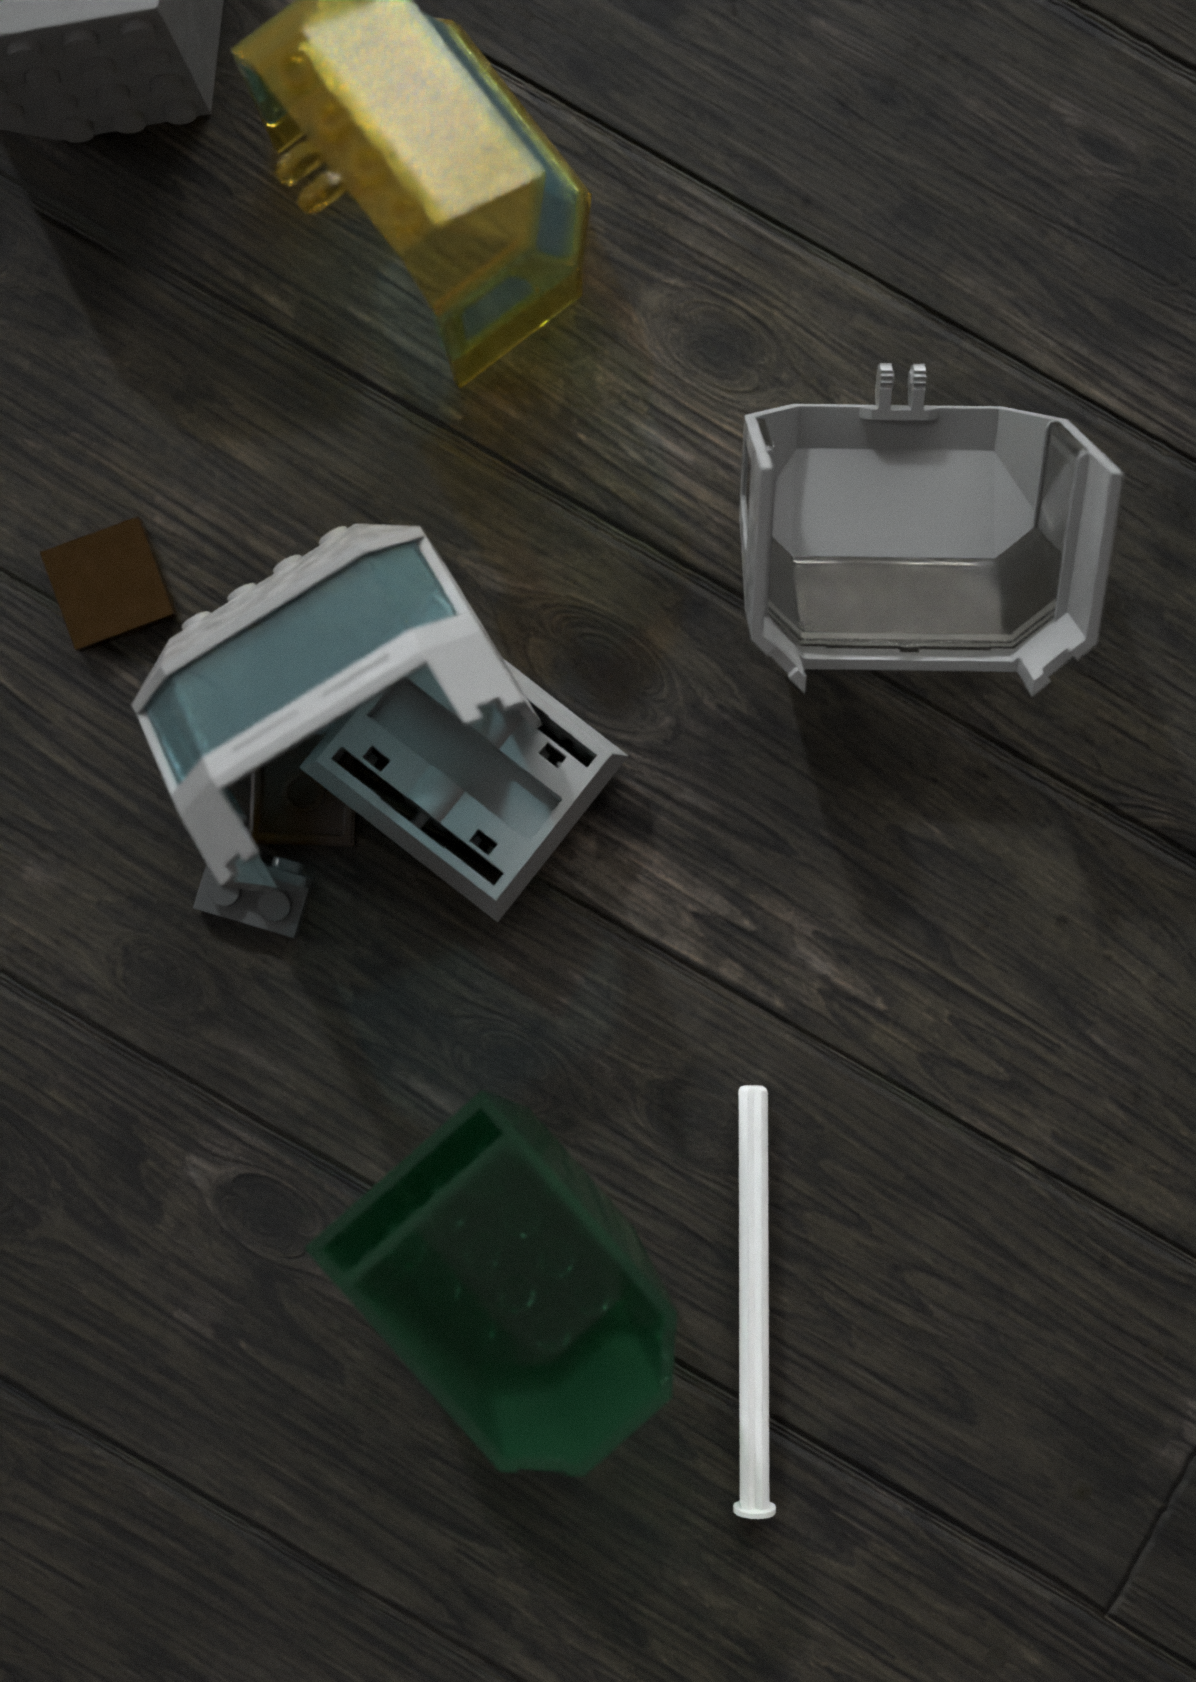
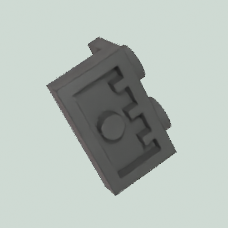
M273 856L271 864L264 863L277 888L269 893L221 887L206 863L193 908L291 938H297L315 877L302 874L304 864Z

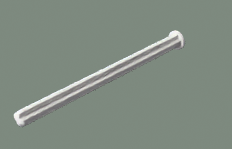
M745 1085L739 1089L740 1501L733 1504V1512L737 1516L748 1519H765L776 1514L775 1504L769 1502L768 1091L764 1086Z

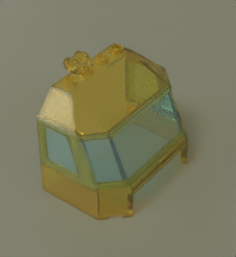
M296 0L231 49L272 146L278 154L303 135L308 140V142L299 143L291 149L290 153L285 154L280 159L279 163L276 164V171L274 172L282 183L290 185L309 174L323 162L325 163L330 172L322 173L311 184L303 188V191L299 193L297 203L305 213L308 212L311 215L323 209L325 205H329L344 192H347L358 203L398 255L432 309L431 313L441 348L448 359L453 380L459 388L463 387L583 295L588 246L592 228V194L462 26L453 20L433 18L421 12L412 0Z

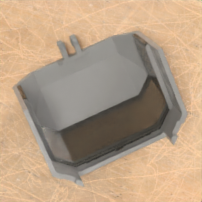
M880 363L878 365L875 384V405L789 404L744 415L739 523L747 623L751 640L767 656L770 655L804 693L806 686L804 669L1017 672L1030 695L1033 696L1051 682L1049 679L1051 674L1072 657L1078 660L1097 644L1123 472L1068 419L1003 406L924 405L926 385L925 364H913L908 373V405H891L892 388L894 386L892 363Z

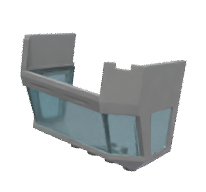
M354 524L349 528L341 526L329 531L319 540L320 546L304 556L293 555L282 560L274 567V574L257 585L249 583L237 588L227 597L228 603L212 613L209 611L201 612L186 620L181 627L183 631L171 637L134 699L131 706L137 714L178 813L221 887L269 893L277 888L258 855L259 851L243 826L248 821V818L244 815L228 786L314 733L323 734L338 724L337 719L423 666H430L466 726L476 723L482 717L478 710L479 708L494 703L499 713L515 708L533 730L543 725L442 557L421 527Z

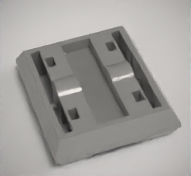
M432 604L413 629L449 618V616ZM505 659L503 660L546 729L560 740L570 739L572 749L591 764L586 767L540 730H533L515 708L499 713L494 703L479 708L478 710L482 717L476 723L466 726L430 666L426 665L340 717L299 768L498 923L628 758V755ZM547 744L565 757L562 763L558 761L554 766L547 760L550 756L545 750ZM372 748L390 761L382 771L374 767L378 758L373 754ZM346 752L403 795L405 803L417 812L410 822L381 800L380 796L337 764ZM426 822H431L443 833L448 830L501 871L503 875L497 883L492 885L448 849L441 847L422 832L421 829ZM478 830L497 844L496 847H490L486 853L479 849L478 845L482 842V839L478 836Z

